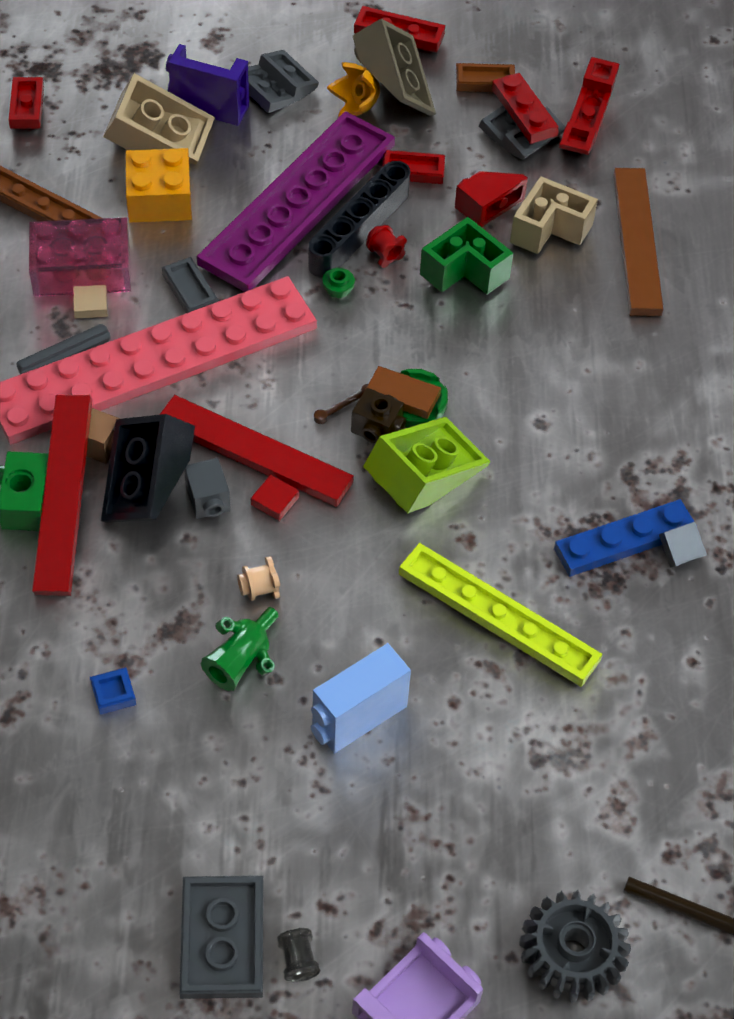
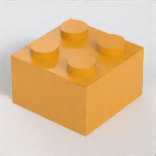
M188 148L126 150V200L129 223L192 220Z

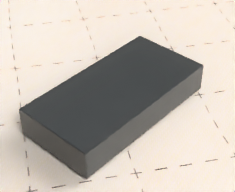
M192 257L162 267L163 277L186 313L219 301Z

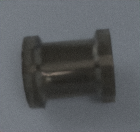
M308 928L288 930L277 937L278 947L283 949L286 964L283 974L286 981L300 982L309 980L317 976L321 971L319 963L314 961L310 943L313 940L312 931Z

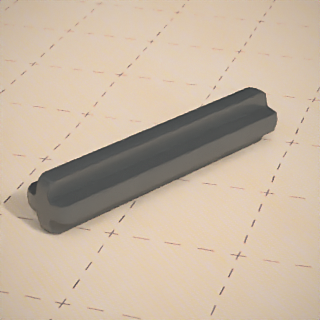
M103 324L94 326L19 360L16 363L18 372L23 374L107 343L111 339L110 333Z

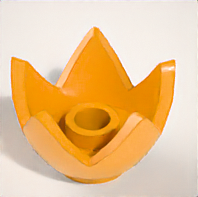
M342 62V67L347 75L327 86V89L332 94L345 102L338 117L345 111L354 116L364 114L374 106L379 98V83L375 76L365 67L355 63Z

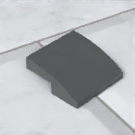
M285 50L261 54L259 64L248 67L249 96L267 113L280 110L301 100L318 88L319 82Z
M504 106L483 118L479 124V127L494 142L522 160L558 137L555 136L530 144ZM546 107V110L549 112V114L552 116L554 121L559 126V136L564 132L565 126L552 113V111L548 107Z

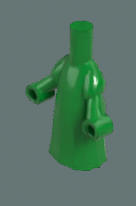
M268 607L256 621L244 618L233 621L230 617H224L216 623L215 627L222 635L230 631L234 632V634L213 652L202 658L200 663L202 670L214 684L226 691H234L239 680L256 656L259 660L256 664L258 673L265 676L274 670L275 664L267 652L270 645L266 631L278 619V612L274 608Z

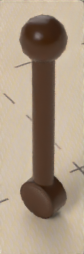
M368 384L363 385L359 392L329 409L315 411L314 421L317 424H324L328 416L360 399Z

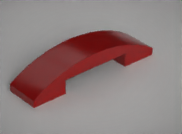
M591 57L583 78L580 94L570 121L567 122L559 148L589 155L606 113L618 74L619 63Z

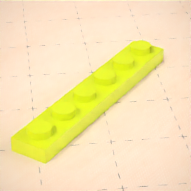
M420 542L399 566L398 574L580 687L583 686L601 661L602 653Z

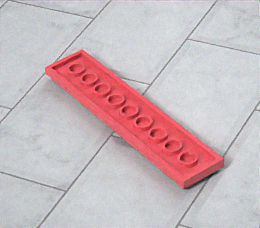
M289 276L1 381L0 426L10 445L52 430L56 395H90L92 398V408L102 411L317 329V320Z

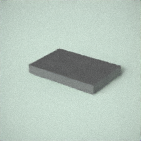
M263 876L183 877L180 999L263 998Z

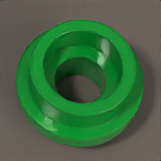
M333 268L328 270L323 276V287L334 298L346 297L354 288V275L347 269Z

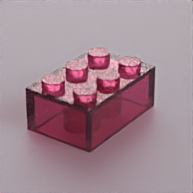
M127 217L29 222V274L33 296L73 295V286L106 285L107 293L131 292L130 240Z

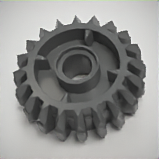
M577 890L573 892L571 900H568L561 891L557 893L556 903L546 897L542 900V909L536 906L533 907L529 915L531 920H525L522 930L525 935L520 937L519 946L526 950L521 955L522 963L532 964L528 969L529 978L542 976L539 983L540 990L546 989L549 985L555 987L553 992L555 999L561 996L562 991L569 992V999L572 1003L576 1002L579 992H582L588 1002L593 1000L595 990L604 996L610 989L609 983L617 985L621 979L619 972H625L629 964L625 957L629 956L631 946L624 942L629 935L628 929L618 928L622 920L620 914L608 915L610 909L609 902L602 904L600 907L595 905L596 897L594 894L590 895L587 901L581 900L580 892ZM569 940L578 941L585 950L580 952L573 951L567 947L565 942Z

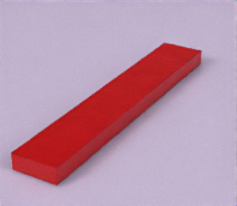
M175 394L160 413L195 425L193 442L267 476L273 475L290 486L335 507H338L353 484L354 475Z
M90 395L55 396L32 589L35 595L71 596L92 410V398Z

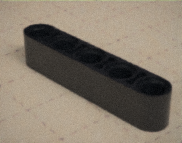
M392 161L385 164L311 238L308 248V269L310 273L323 278L328 270L340 268L367 240L369 232L374 227L381 226L407 199L410 184V168L407 164L401 161Z

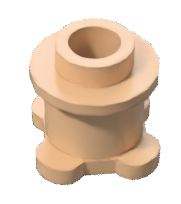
M271 556L265 557L266 565L254 568L243 566V574L237 575L241 595H248L250 601H254L255 596L272 593L274 599L280 598V581Z

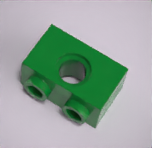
M7 451L5 465H0L1 529L40 531L49 453Z

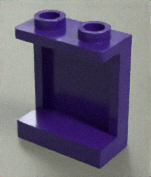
M179 44L175 52L170 54L166 61V71L169 72L170 80L167 91L214 116V120L239 126L249 108L248 61L236 58L229 70L186 58V46Z

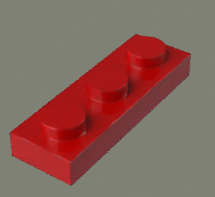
M362 6L354 23V33L356 34L379 19H383L413 35L418 49L437 53L443 40L446 26Z
M520 73L492 80V91L530 144L558 136L559 126Z

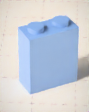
M389 643L313 690L311 730L317 741L321 745L327 744L334 754L407 707L411 669Z

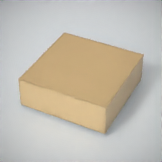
M106 285L73 286L75 319L108 317Z

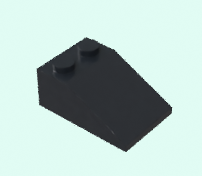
M167 414L116 419L101 514L102 522L156 520L190 461L195 425Z

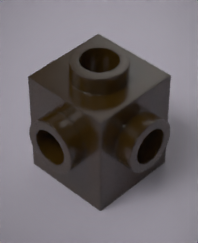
M366 388L352 410L351 432L363 437L368 442L376 443L380 436L404 429L406 425V418L403 417L404 402L397 400L391 395H384Z

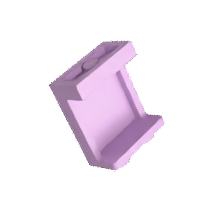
M423 932L417 937L415 947L370 991L364 988L353 999L352 1014L358 1019H464L480 1003L483 988L477 974L469 967H461L450 957V950L441 940L435 937L431 939Z

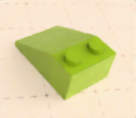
M443 417L380 436L363 467L373 477L375 482L387 491L397 505L408 514L432 505L488 467L491 461L447 417Z

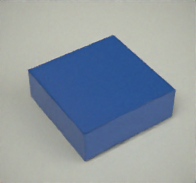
M126 667L90 677L100 715L137 705Z

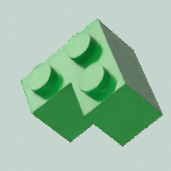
M466 217L422 248L420 275L441 292L451 287L463 277H466L488 295L510 279L513 252L469 217Z

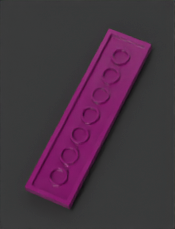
M345 111L196 256L197 265L244 292L254 289L384 157L386 150H391L395 146V136Z

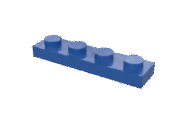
M679 499L555 541L554 551L568 576L571 577L661 546L662 542L659 534L692 523L694 520L682 500Z

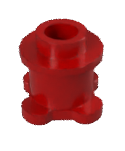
M389 225L376 226L367 236L366 247L381 257L378 264L382 268H386L390 263L399 261L404 257L406 253L404 247L407 239L403 235L396 238L393 235V229Z

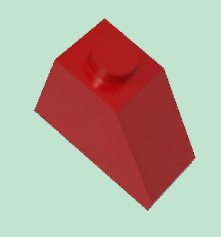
M479 171L473 176L463 179L457 185L455 208L465 217H469L480 227H483L525 200L528 177L524 174Z

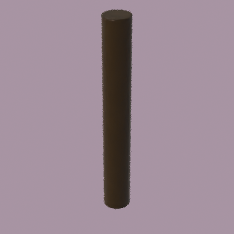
M630 876L628 877L624 892L734 935V918Z

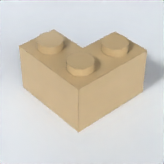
M540 176L513 216L510 243L536 254H539L551 234L581 245L593 226L598 199Z

